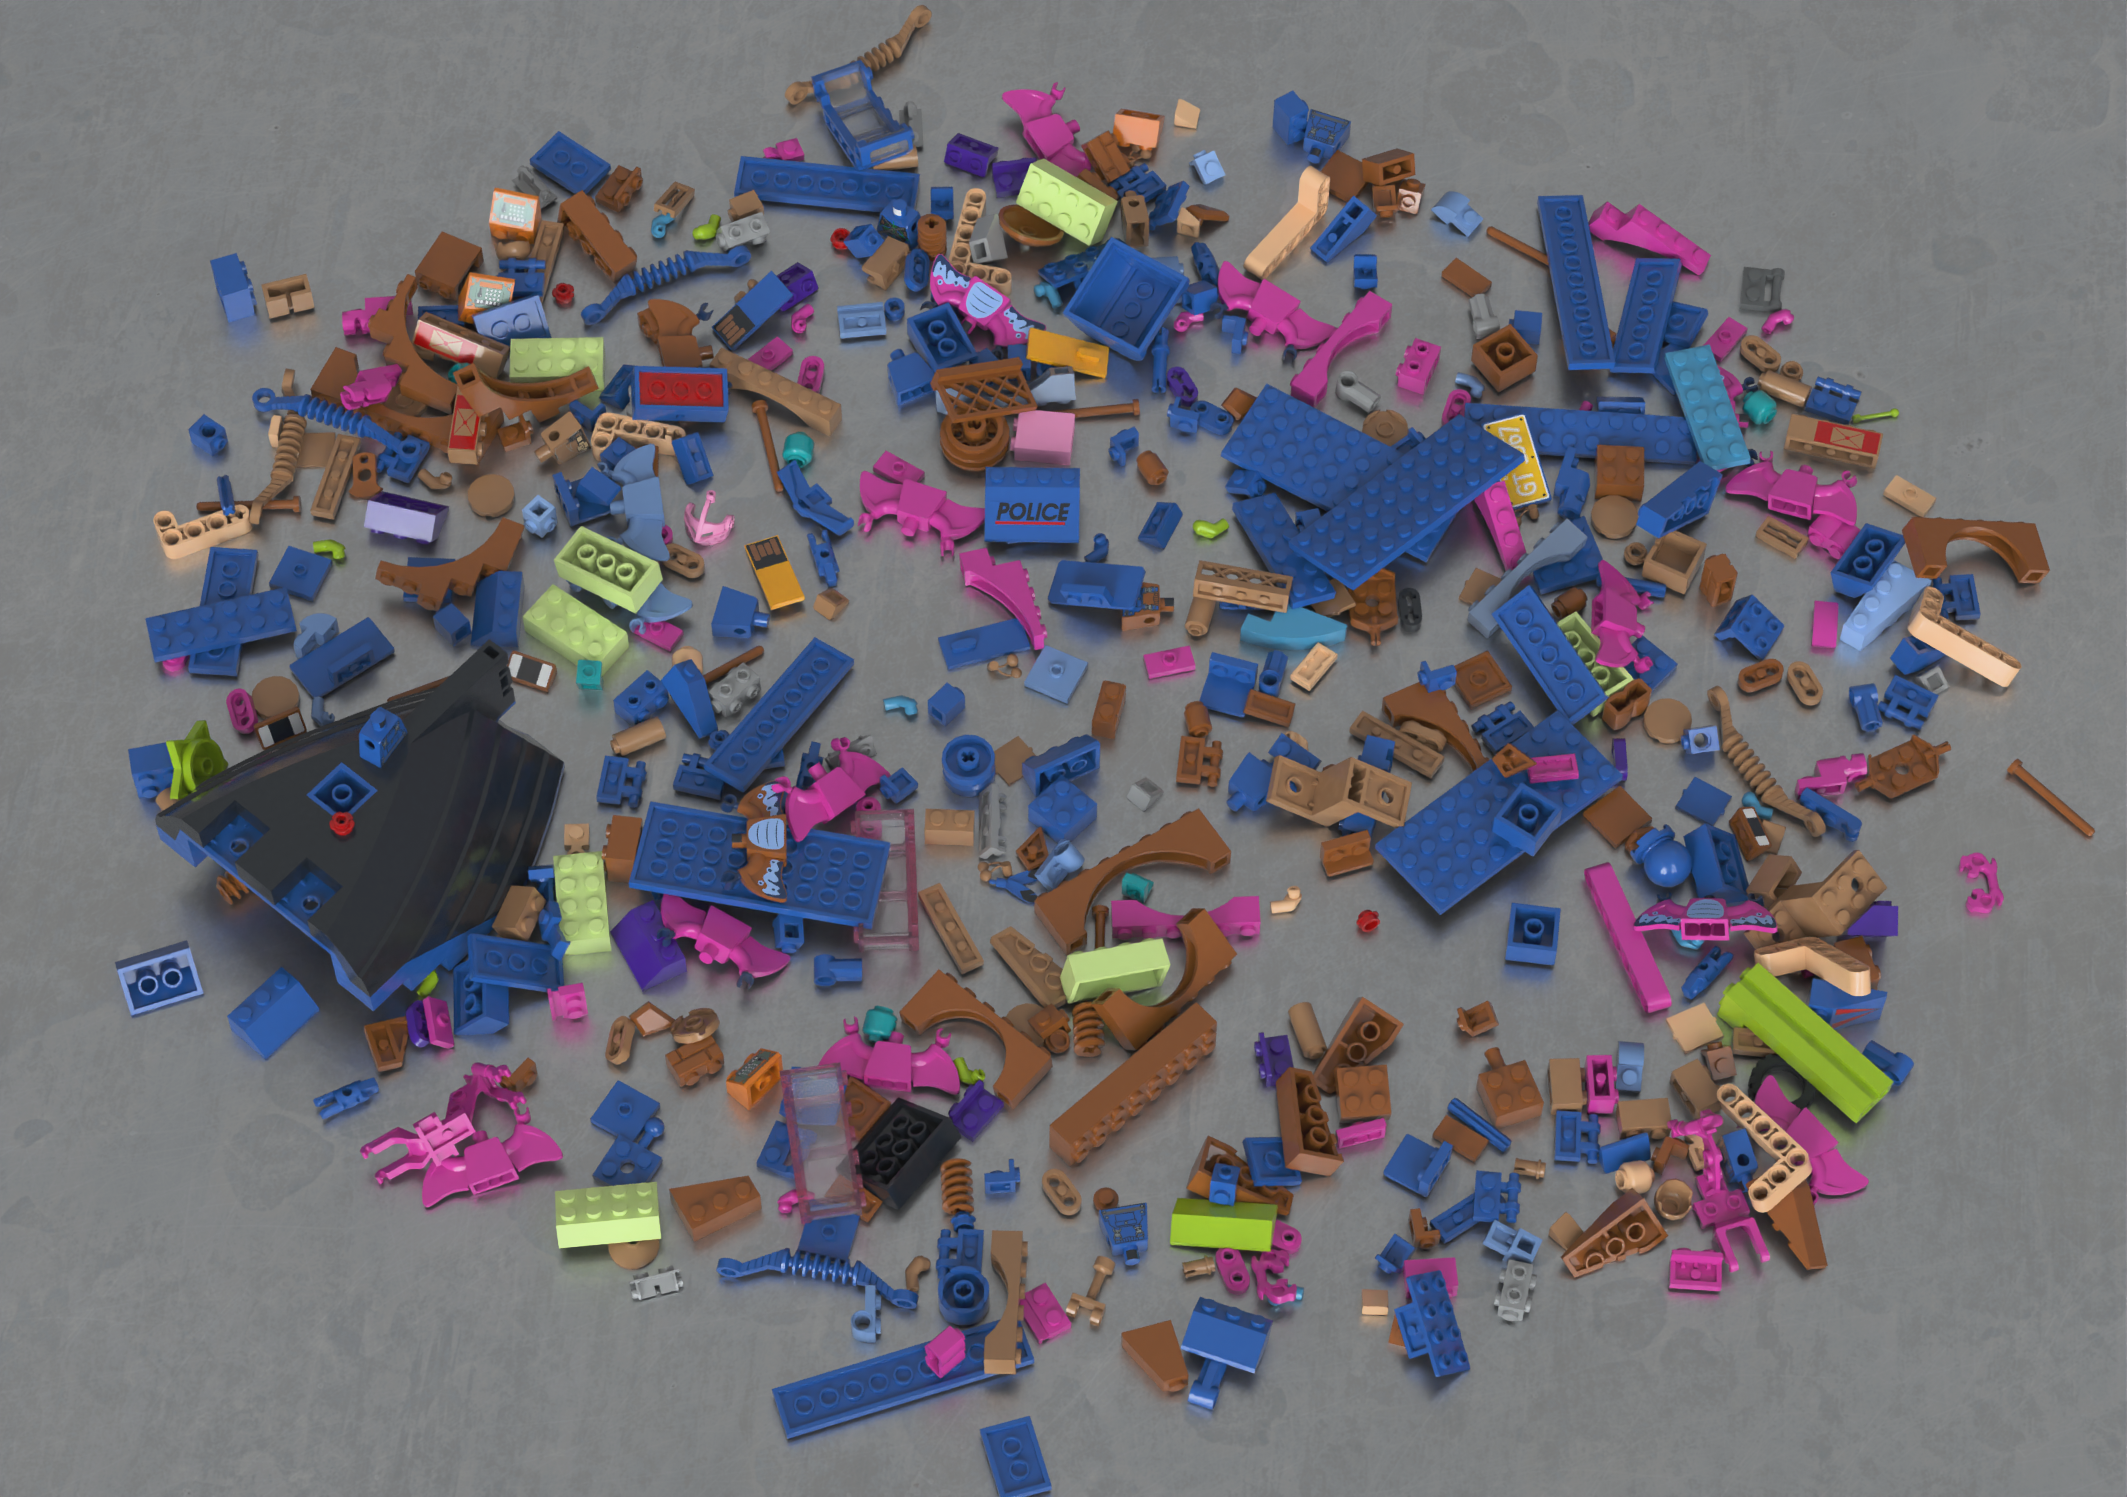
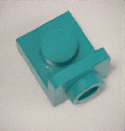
M578 660L576 684L579 689L603 690L604 681L601 677V661Z
M1126 872L1122 879V894L1144 904L1154 886V882L1135 873L1129 874Z

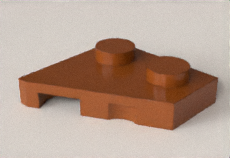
M406 1016L364 1025V1033L377 1071L382 1072L402 1067L409 1035Z

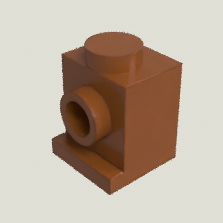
M647 308L637 313L638 325L640 329H643L646 337H651L654 344H657L659 327L650 309Z

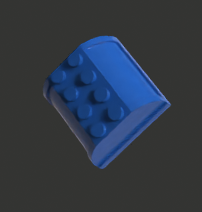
M1111 237L1063 311V315L1092 339L1132 360L1142 361L1147 354V348L1180 296L1185 294L1189 288L1190 280L1179 272Z

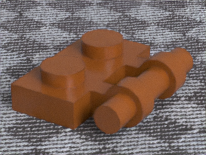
M1181 736L1176 782L1200 784L1201 776L1208 778V786L1216 787L1218 779L1221 777L1219 764L1223 758L1222 742L1213 741L1212 747H1205V738ZM1203 757L1210 759V766L1202 765Z

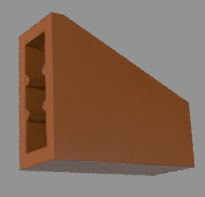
M1171 1320L1121 1333L1122 1348L1163 1392L1168 1390L1172 1392L1179 1391L1188 1385L1189 1374Z

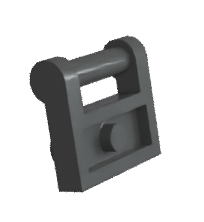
M1744 267L1740 309L1771 313L1782 310L1780 295L1785 271L1781 268L1770 270ZM1766 280L1772 281L1770 301H1764Z

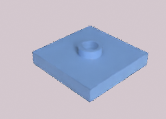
M1045 645L1024 681V686L1068 704L1088 668V662Z

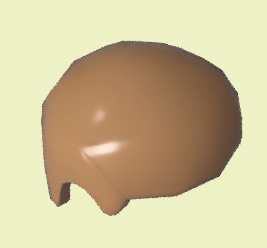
M514 241L506 245L502 242L494 244L499 260H508V258L525 260L530 254L529 241Z
M1676 1178L1668 1179L1655 1192V1209L1663 1218L1672 1221L1683 1219L1692 1208L1691 1198L1693 1192L1684 1181Z

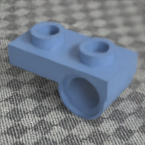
M1060 839L1034 875L1050 892L1057 888L1068 873L1078 870L1083 865L1085 858L1070 840Z
M865 1285V1310H859L851 1317L852 1336L860 1342L876 1343V1334H881V1318H876V1310H881V1294H876V1285ZM860 1323H866L869 1325L865 1329H860L857 1327V1325Z

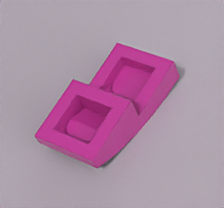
M1814 601L1811 646L1836 648L1838 603Z

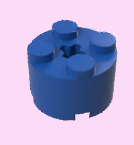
M957 1266L952 1268L945 1276L943 1275L938 1284V1305L943 1318L947 1322L956 1325H971L983 1320L990 1303L987 1279L974 1267Z

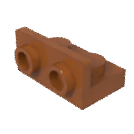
M618 165L596 194L595 202L619 213L623 206L629 204L632 194L635 190H639L643 183L641 168L636 166L631 171Z
M1368 830L1321 842L1320 859L1328 877L1373 865L1374 860L1369 850L1371 837Z

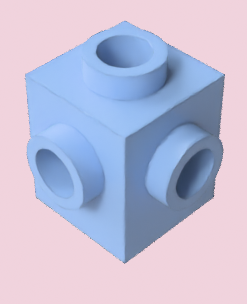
M539 495L522 509L525 528L530 533H536L541 538L547 532H551L558 523L556 508Z

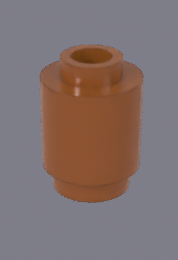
M1148 450L1137 457V468L1150 485H1160L1166 481L1169 471L1156 453Z
M1572 587L1555 598L1551 608L1554 614L1562 620L1572 613L1579 612L1585 608L1588 598L1581 588Z
M1201 701L1187 704L1184 717L1189 735L1199 738L1208 736L1212 731V724L1207 707Z

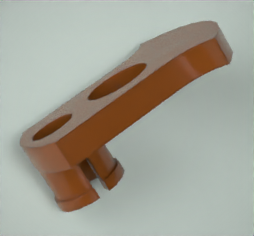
M363 452L353 456V486L348 492L357 498H372L383 490L378 485L377 456L373 453ZM363 470L371 471V477L367 481H361L359 478Z

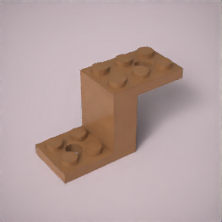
M1279 755L1274 758L1266 802L1326 827L1359 812L1398 828L1399 826L1404 827L1412 782L1353 757L1319 772ZM1290 781L1295 783L1297 792L1291 790ZM1382 792H1385L1389 798L1388 803L1382 799Z
M1853 850L1823 882L1792 885L1767 909L1777 922L1780 935L1778 942L1773 940V933L1746 930L1744 935L1755 949L1803 937L1839 936L1887 887L1860 850ZM1854 878L1858 881L1857 891H1854L1851 886Z

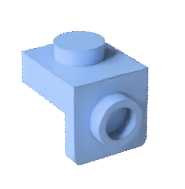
M1203 150L1193 155L1195 160L1189 162L1190 167L1195 166L1203 185L1225 175L1215 151L1207 153L1206 150Z

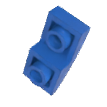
M554 864L529 866L528 868L529 880L531 882L539 884L540 882L548 881L550 878L555 880Z

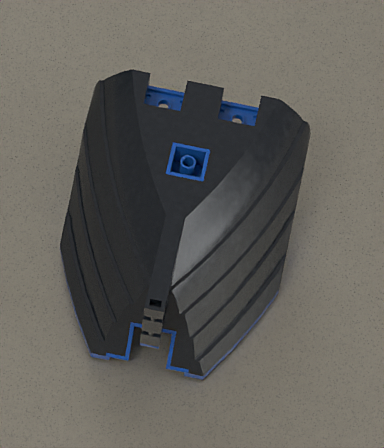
M489 639L440 686L400 697L291 738L245 759L202 782L186 797L158 813L155 822L160 840L191 865L197 867L209 856L330 953L337 982L374 1011L401 984L413 991L439 964L448 971L454 968L468 954L467 936L470 933L488 935L494 929L492 925L510 887L527 885L529 880L528 868L529 866H535L553 815L565 765L560 758L530 735L511 728L499 720L516 702L514 690L510 686L512 684L510 668L506 666L509 664L508 654ZM378 707H382L400 717L407 730L405 737L381 768L361 758L359 753L360 730ZM337 812H348L353 816L352 820L355 824L352 831L347 835H338L330 828L329 822ZM239 844L246 846L242 852L233 851V848L235 849ZM308 902L318 903V906L313 910L305 908Z

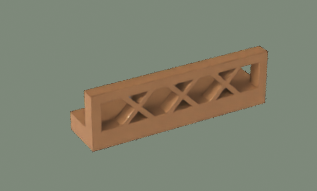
M1199 560L1194 580L1193 597L1287 613L1293 577ZM1202 570H1210L1215 574L1205 575L1202 574ZM1229 574L1236 575L1238 578L1234 580L1228 579L1226 576ZM1255 578L1260 579L1262 582L1256 584L1252 583L1250 580ZM1277 582L1286 584V588L1275 587L1273 584Z

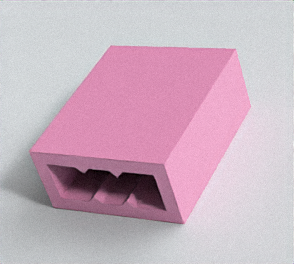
M1036 410L1019 413L1018 418L1014 417L1013 431H1016V437H1011L1010 451H1014V460L1070 465L1075 431V414Z

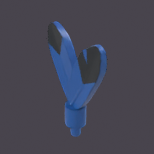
M1026 870L1009 877L1007 880L1006 878L998 877L996 880H989L990 884H994L999 888H1006L1024 902L1034 904V900L1038 897L1035 892L1025 886L1038 880L1034 875L1037 870Z

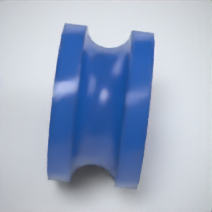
M894 297L885 302L884 313L887 319L898 321L904 317L905 305L901 299ZM894 307H898V311L897 309H895V311H891V308L894 309Z

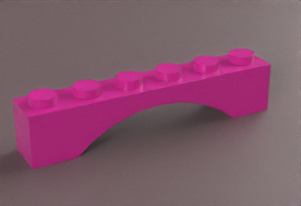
M1371 291L1364 298L1360 297L1355 305V309L1344 316L1339 328L1335 327L1332 330L1328 341L1322 343L1318 347L1316 355L1306 361L1301 373L1293 376L1290 382L1291 396L1315 408L1327 394V373L1336 355L1356 339L1378 333L1391 318L1392 304Z
M1259 896L1233 897L1226 904L1208 911V914L1225 937L1233 934H1241L1243 936L1260 934ZM1137 900L1111 901L1112 938H1119L1121 940L1138 937L1145 939L1155 937L1179 938L1182 934L1176 923L1184 916L1158 912L1146 907Z

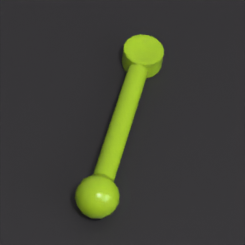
M1893 408L1887 412L1861 416L1856 414L1852 416L1853 423H1859L1866 419L1885 416L1897 417L1899 410Z

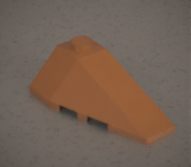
M1358 997L1313 1072L1316 1085L1328 1094L1333 1093L1336 1090L1334 1074L1337 1068L1367 1065L1393 1043L1404 1024L1366 998Z
M1211 1136L1206 1137L1190 1172L1186 1189L1209 1199L1210 1183L1215 1164L1236 1166L1240 1168V1173L1237 1181L1235 1202L1278 1205L1277 1214H1289L1294 1197L1290 1191L1283 1186L1254 1187L1248 1163L1236 1155L1237 1150Z
M1755 1178V1179H1753V1180H1751V1181H1749L1748 1183L1745 1184L1748 1190H1749V1187H1750L1758 1178ZM1778 1178L1775 1182H1783L1786 1178ZM1804 1179L1767 1213L1774 1221L1772 1224L1776 1231L1781 1230L1789 1240L1788 1246L1806 1269H1821L1827 1267L1828 1264L1810 1187L1806 1179ZM1761 1194L1756 1199H1764L1767 1195Z
M1632 1188L1614 1201L1561 1256V1259L1574 1277H1578L1600 1269L1604 1264L1615 1260L1618 1262L1625 1260L1626 1256L1637 1252L1640 1254L1647 1252L1668 1237V1234L1645 1199Z

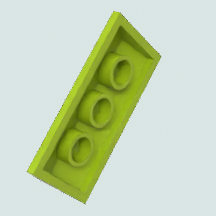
M1177 1198L1172 1213L1170 1244L1271 1252L1278 1205L1235 1202L1234 1206L1212 1203L1209 1200Z

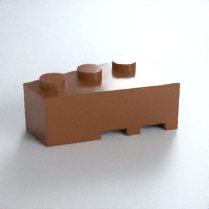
M749 1175L669 1189L671 1203L693 1242L762 1209L760 1194Z

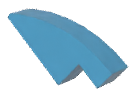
M1288 604L1287 613L1276 611L1271 622L1248 613L1241 627L1240 641L1270 649L1308 650L1312 649L1317 642L1326 647L1345 641L1347 624L1302 607L1291 609Z

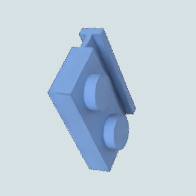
M883 302L837 306L841 339L886 334Z

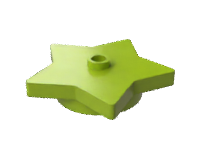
M206 720L196 721L184 740L166 741L174 768L170 799H183L202 782L224 771L229 765L224 759L219 745L210 738Z

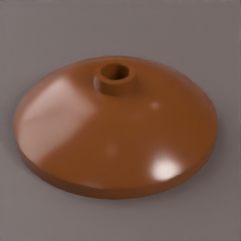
M1008 205L999 211L998 216L1001 228L1010 237L1023 245L1033 247L1051 246L1060 242L1063 238V230L1020 205Z

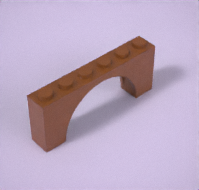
M1916 516L1912 517L1902 529L1916 578L1937 579L1948 566L1946 561L1947 544L1955 540H1971L1993 549L2012 568L2018 583L2039 584L2050 571L2035 523L2004 522L2001 520L1984 521L1982 519L1964 520L1962 518L1943 519L1941 517L1923 518Z
M1192 908L1176 923L1185 943L1186 965L1178 987L1167 999L1155 1005L1143 1006L1128 998L1120 988H1107L1091 1003L1124 1050L1137 1051L1146 1045L1147 1040L1153 1034L1159 1033L1164 1028V1023L1170 1018L1177 1016L1181 1012V1007L1187 1002L1194 1000L1198 996V991L1202 987L1211 984L1215 980L1214 976L1220 970L1228 968L1232 963L1231 960L1237 955L1205 908Z
M938 969L900 1010L901 1021L920 1036L933 1025L954 1018L977 1020L992 1028L999 1035L1006 1048L1003 1070L993 1085L994 1094L1014 1110L1053 1067L1051 1053L1045 1047H1037L1032 1043V1038L1024 1031L1018 1032L1014 1029L1013 1023L1004 1016L1000 1018L995 1014V1010L987 1002L981 1003L976 999L977 996L968 987L962 988L958 985V981L953 975L948 972L944 974Z

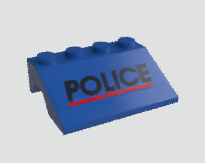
M986 467L985 542L1079 543L1080 468Z

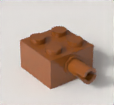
M1498 1047L1488 1049L1484 1055L1488 1060L1491 1071L1478 1074L1476 1088L1492 1125L1497 1129H1501L1541 1116L1544 1101L1526 1060L1506 1065Z

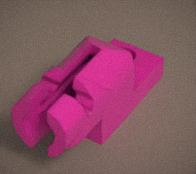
M395 296L365 298V310L355 309L342 312L344 336L356 335L358 329H361L362 334L370 333L368 328L370 317L375 315L379 308L386 310L391 299L394 300ZM412 300L408 305L407 315H413Z
M398 364L359 371L355 383L343 386L345 391L340 394L343 405L346 409L353 410L361 406L368 407L372 404L386 402L392 387H395L402 369Z
M1863 753L1851 754L1850 761L1846 756L1816 761L1815 777L1806 776L1797 780L1794 791L1796 800L1800 799L1806 787L1821 796L1844 794L1847 782L1866 778L1867 763L1865 755Z

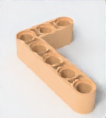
M1308 166L1304 170L1299 182L1298 203L1248 255L1243 265L1244 269L1261 280L1266 279L1325 215L1328 208L1330 177L1312 166Z
M979 188L970 189L965 196L948 261L961 274L971 278L977 276L1008 297L1012 292V275L1007 269L973 263L969 241L977 218L985 217L986 193Z
M1927 586L1913 605L1907 627L1908 631L1914 637L2001 686L2008 687L2022 667L2020 662L2011 655L1940 616L1944 596L1936 588Z
M1803 937L1754 950L1755 965L1759 963L1774 977L1806 969L1850 995L1864 996L1871 993L1870 967L1817 937Z
M1729 1083L1724 1084L1717 1091V1098L1723 1112L1741 1129L1745 1128L1747 1134L1777 1161L1748 1190L1754 1209L1758 1212H1768L1810 1175L1812 1165L1809 1155L1804 1148L1737 1086ZM1728 1097H1735L1732 1101H1725ZM1745 1113H1752L1749 1117H1742ZM1762 1129H1770L1764 1134L1759 1133ZM1780 1145H1787L1784 1149H1776ZM1804 1161L1802 1165L1794 1166L1795 1162ZM1778 1178H1786L1783 1182H1775ZM1761 1194L1767 1195L1764 1199H1756Z

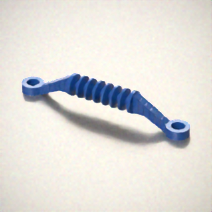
M745 245L733 248L728 254L683 251L684 259L679 254L675 255V262L668 257L666 259V266L660 260L658 261L659 269L654 264H650V272L643 267L641 268V276L636 270L633 271V279L629 274H625L601 304L594 303L585 307L581 312V317L586 325H594L600 322L621 299L636 295V287L641 292H644V284L651 289L653 288V280L659 286L661 285V277L666 282L670 281L669 274L674 279H677V271L679 270L684 276L686 275V267L691 272L705 265L740 267L751 259V253Z
M260 388L253 393L254 407L260 412L277 409L293 410L298 412L299 416L305 417L307 415L310 420L316 417V421L319 423L324 420V424L327 426L332 424L333 428L336 429L341 426V430L345 432L349 429L350 434L354 435L357 432L358 437L364 438L367 436L376 439L396 452L401 461L405 463H414L421 458L422 451L418 441L414 439L400 441L371 421V416L369 415L362 417L360 412L354 414L353 410L345 412V407L340 406L337 409L336 404L331 403L329 405L326 400L320 403V398L315 397L312 400V396L309 394L295 397H276L273 390L269 388ZM263 397L270 398L268 402H259V400ZM406 449H415V452L412 454L404 453Z
M785 1248L744 1263L731 1258H721L716 1269L723 1276L737 1278L767 1269L786 1273L789 1267L792 1268V1275H796L798 1269L801 1268L803 1277H806L808 1271L811 1270L813 1279L821 1272L822 1280L824 1281L831 1274L832 1282H836L840 1275L842 1276L843 1284H846L848 1278L851 1277L853 1286L876 1285V1292L901 1308L914 1309L917 1307L919 1299L918 1294L906 1289L894 1290L859 1260L856 1261L854 1267H851L850 1259L848 1258L844 1265H841L840 1257H837L832 1264L830 1255H827L824 1262H821L819 1253L816 1254L814 1260H811L810 1252L807 1251L804 1258H801L800 1250H796L792 1257L790 1248Z

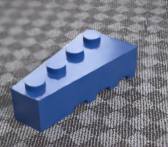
M1699 461L1640 507L1636 525L1655 537L1661 538L1709 514L1723 474Z
M1367 735L1362 755L1358 756V760L1390 773L1393 764L1395 741ZM1357 812L1340 820L1338 830L1342 831L1341 837L1368 830L1372 840L1377 820Z

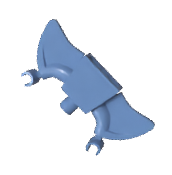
M648 444L630 452L617 463L613 471L609 470L606 463L599 462L597 466L602 474L608 478L611 477L613 481L623 485L624 500L612 501L610 509L611 515L626 514L628 529L619 535L620 538L616 539L613 536L607 538L620 545L623 544L626 548L652 560L668 561L670 559L669 551L662 538V528L665 527L660 482L659 477H656L653 471L655 445Z
M567 581L573 591L579 592L582 590V587ZM660 582L638 610L636 618L630 622L629 627L634 632L635 628L641 625L639 632L644 634L646 632L644 622H660L679 616L693 607L692 601L671 593ZM603 599L609 608L614 609L617 604Z

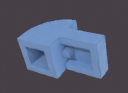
M1454 191L1445 193L1431 209L1447 225L1452 222L1467 237L1483 221V218L1468 205L1470 199Z
M324 613L312 614L304 618L299 623L302 634L295 638L293 644L296 657L300 659L312 652L317 644L323 645L333 639L339 632L337 618Z
M1618 1041L1615 1089L1619 1091L1641 1092L1644 1043Z
M1494 1220L1482 1244L1504 1255L1502 1259L1505 1261L1510 1259L1531 1264L1542 1243V1239L1521 1228L1516 1231Z

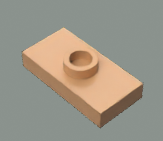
M1898 475L1893 478L1883 493L1887 498L1923 518L1936 502V497Z
M1317 642L1292 672L1290 679L1311 691L1335 662L1338 654Z

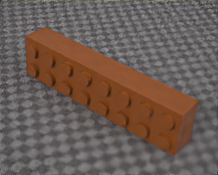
M1197 1002L1052 1122L1049 1131V1147L1069 1167L1075 1162L1080 1163L1088 1155V1151L1094 1146L1099 1147L1102 1145L1107 1135L1112 1131L1116 1132L1121 1129L1126 1119L1131 1115L1136 1116L1142 1110L1145 1103L1149 1100H1155L1164 1087L1173 1085L1183 1071L1192 1069L1202 1055H1208L1214 1050L1216 1046L1217 1021Z

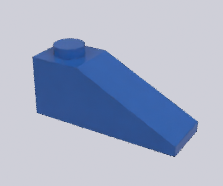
M1353 195L1310 249L1328 263L1363 234L1377 215Z
M1909 636L1902 639L1890 659L1897 669L1906 675L1924 669L1946 656V654L1914 636Z
M692 659L675 664L661 679V682L699 739L710 735L714 731H718L703 675Z

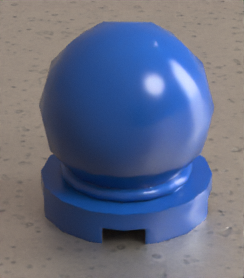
M1665 824L1663 826L1664 829L1658 831L1657 828H1654L1636 842L1639 847L1636 851L1631 850L1630 856L1636 863H1644V871L1653 883L1663 887H1674L1683 883L1689 876L1692 868V857L1682 843L1674 840L1675 832L1669 825Z

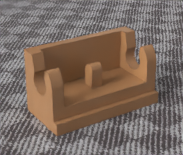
M888 236L862 266L863 272L870 274L867 280L887 290L905 269L906 256L910 253L908 244Z

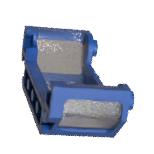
M862 60L811 77L814 95L817 102H820L824 112L823 119L857 172L906 156L913 150L912 139L915 136L911 126H907L905 123L899 125L897 120H893L889 108L884 107L882 98L880 96L877 97L872 90L871 80H873V74L870 67H866Z

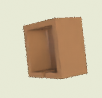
M1676 530L1661 538H1657L1644 561L1642 576L1654 582L1665 584L1666 587L1685 595L1704 560L1707 544Z

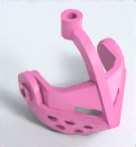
M708 490L706 493V502L700 519L693 517L696 507L694 503L689 502L685 508L684 522L686 533L693 542L699 545L710 546L722 542L728 537L731 529L734 527V515L727 514L723 522L720 523L706 521L710 505L716 500V492L713 490ZM713 532L709 536L702 537L703 534Z

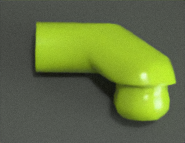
M712 214L708 224L700 225L693 229V237L696 240H706L715 237L721 217Z
M1224 518L1214 524L1204 520H1196L1193 523V530L1198 535L1207 538H1214L1229 528V524Z
M329 539L313 542L314 553L332 551L334 559L345 557V546L335 540Z
M435 969L423 980L422 985L417 991V994L424 999L430 995L438 983L439 978Z
M963 1057L953 1060L961 1082L975 1085L979 1080L983 1082L985 1079L984 1071L981 1069L969 1070Z

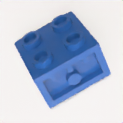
M562 472L552 475L556 495L570 526L611 513L610 504L607 506L578 501L577 497L574 498L578 484L583 478L570 482L569 479H564Z
M1752 594L1735 601L1714 635L1720 641L1727 638H1737L1758 660H1762L1783 630L1784 624Z
M1212 652L1209 659L1208 676L1199 701L1203 702L1207 709L1242 718L1245 717L1246 713H1243L1248 692L1250 689L1254 690L1256 684L1258 664Z
M1406 1134L1384 1169L1383 1175L1427 1198L1451 1159L1453 1145L1444 1141L1440 1148H1434L1414 1136Z

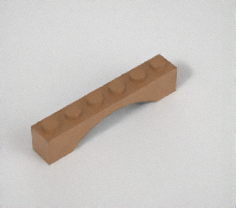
M722 347L709 364L710 368H727V380L732 384L730 389H744L767 396L794 412L808 426L823 434L831 436L842 421L841 404Z
M992 1230L991 1263L1006 1286L1008 1300L1001 1320L985 1337V1374H1016V1364H1021L1022 1349H1018L1017 1346L1018 1342H1023V1327H1019V1321H1024V1305H1020V1299H1025L1026 1291L1025 1284H1021V1280L1027 1276V1262H1023V1257H1028V1241H1023V1231Z

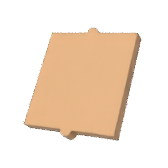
M1705 1002L1666 1018V1022L1673 1033V1039H1677L1685 1054L1724 1038L1722 1031L1716 1023L1717 1018L1712 1016Z

